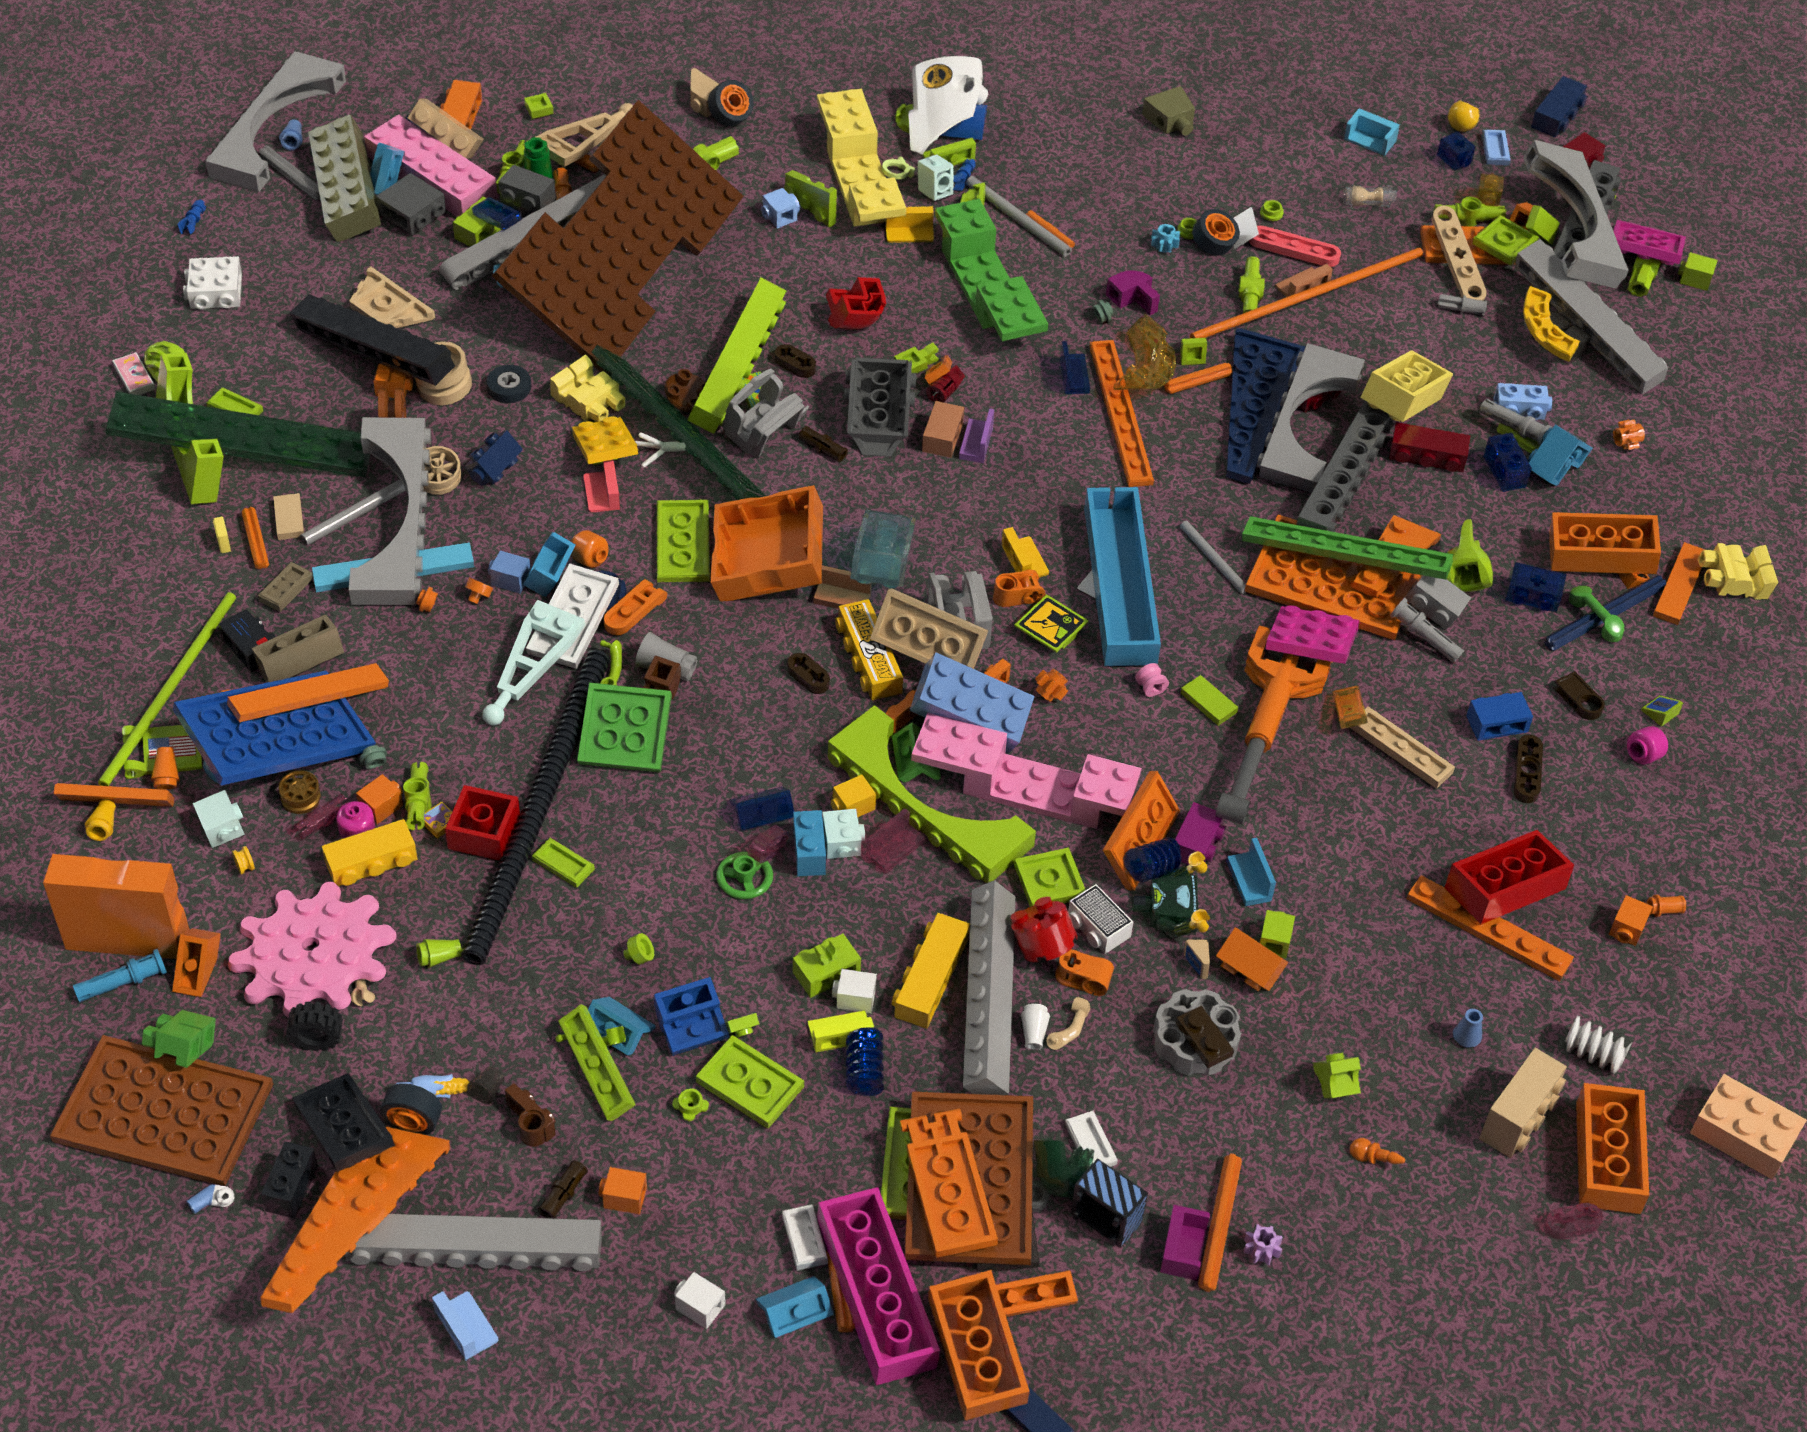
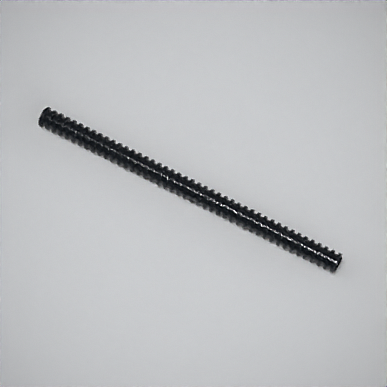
M590 650L584 660L560 721L557 724L538 773L521 809V814L518 816V821L515 823V828L512 831V835H510L509 842H507L506 849H504L503 856L500 859V863L474 920L473 927L461 951L462 958L470 964L483 965L492 948L493 941H495L496 934L499 931L508 905L542 827V822L545 820L559 782L570 760V755H572L581 733L589 683L600 684L610 663L609 656L603 651ZM470 960L477 961V962H480V963H473V962H470Z

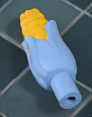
M452 1074L444 1076L421 1075L412 1078V1082L396 1083L413 1084L432 1092L437 1098H450L451 1094L467 1092L470 1088V1083L467 1079L454 1078Z

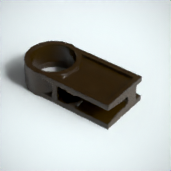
M1575 671L1555 681L1557 686L1553 687V689L1580 717L1586 720H1596L1601 717L1605 706L1604 700ZM1592 702L1598 706L1599 710H1587L1581 703Z

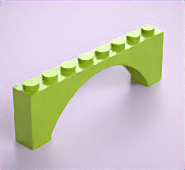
M875 705L828 741V759L833 766L844 769L851 779L863 775L876 793V799L880 798L884 801L892 813L900 814L904 817L912 829L920 830L928 836L929 841L935 847L940 846L948 852L950 858L955 863H961L968 868L970 874L975 879H982L985 883L994 881L1015 863V859L1021 858L1034 847L1036 830L1016 815L1011 819L980 821L963 819L939 812L923 804L909 793L898 780L889 760L887 746L888 740L892 738L894 733V720Z

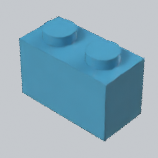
M822 810L793 812L797 876L826 875Z

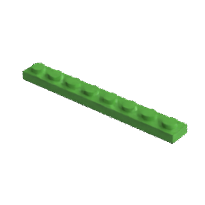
M1251 516L1242 533V541L1444 580L1447 579L1453 563V554Z

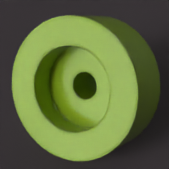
M639 933L628 939V949L623 951L626 960L633 959L637 964L641 965L654 958L653 945L645 934Z

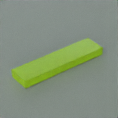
M582 1004L558 1020L606 1119L613 1121L636 1104L587 1007Z

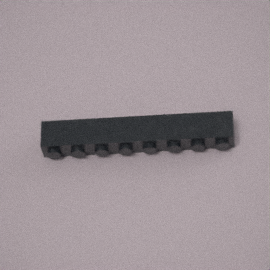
M309 294L290 312L297 329L303 333L436 386L455 367L451 358V352L446 346L438 345L426 338L415 336L409 331H402L391 324L379 322L375 318H369L357 311H351L340 304L328 302L322 297L318 298Z

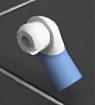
M209 1185L188 1199L186 1203L192 1212L196 1214L207 1205L218 1207L231 1205L234 1200V1193L225 1186Z

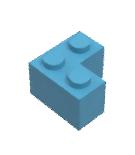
M1554 425L1553 428H1549L1544 434L1541 446L1530 454L1528 458L1529 463L1526 467L1549 483L1557 486L1571 466L1579 468L1593 448L1570 432Z

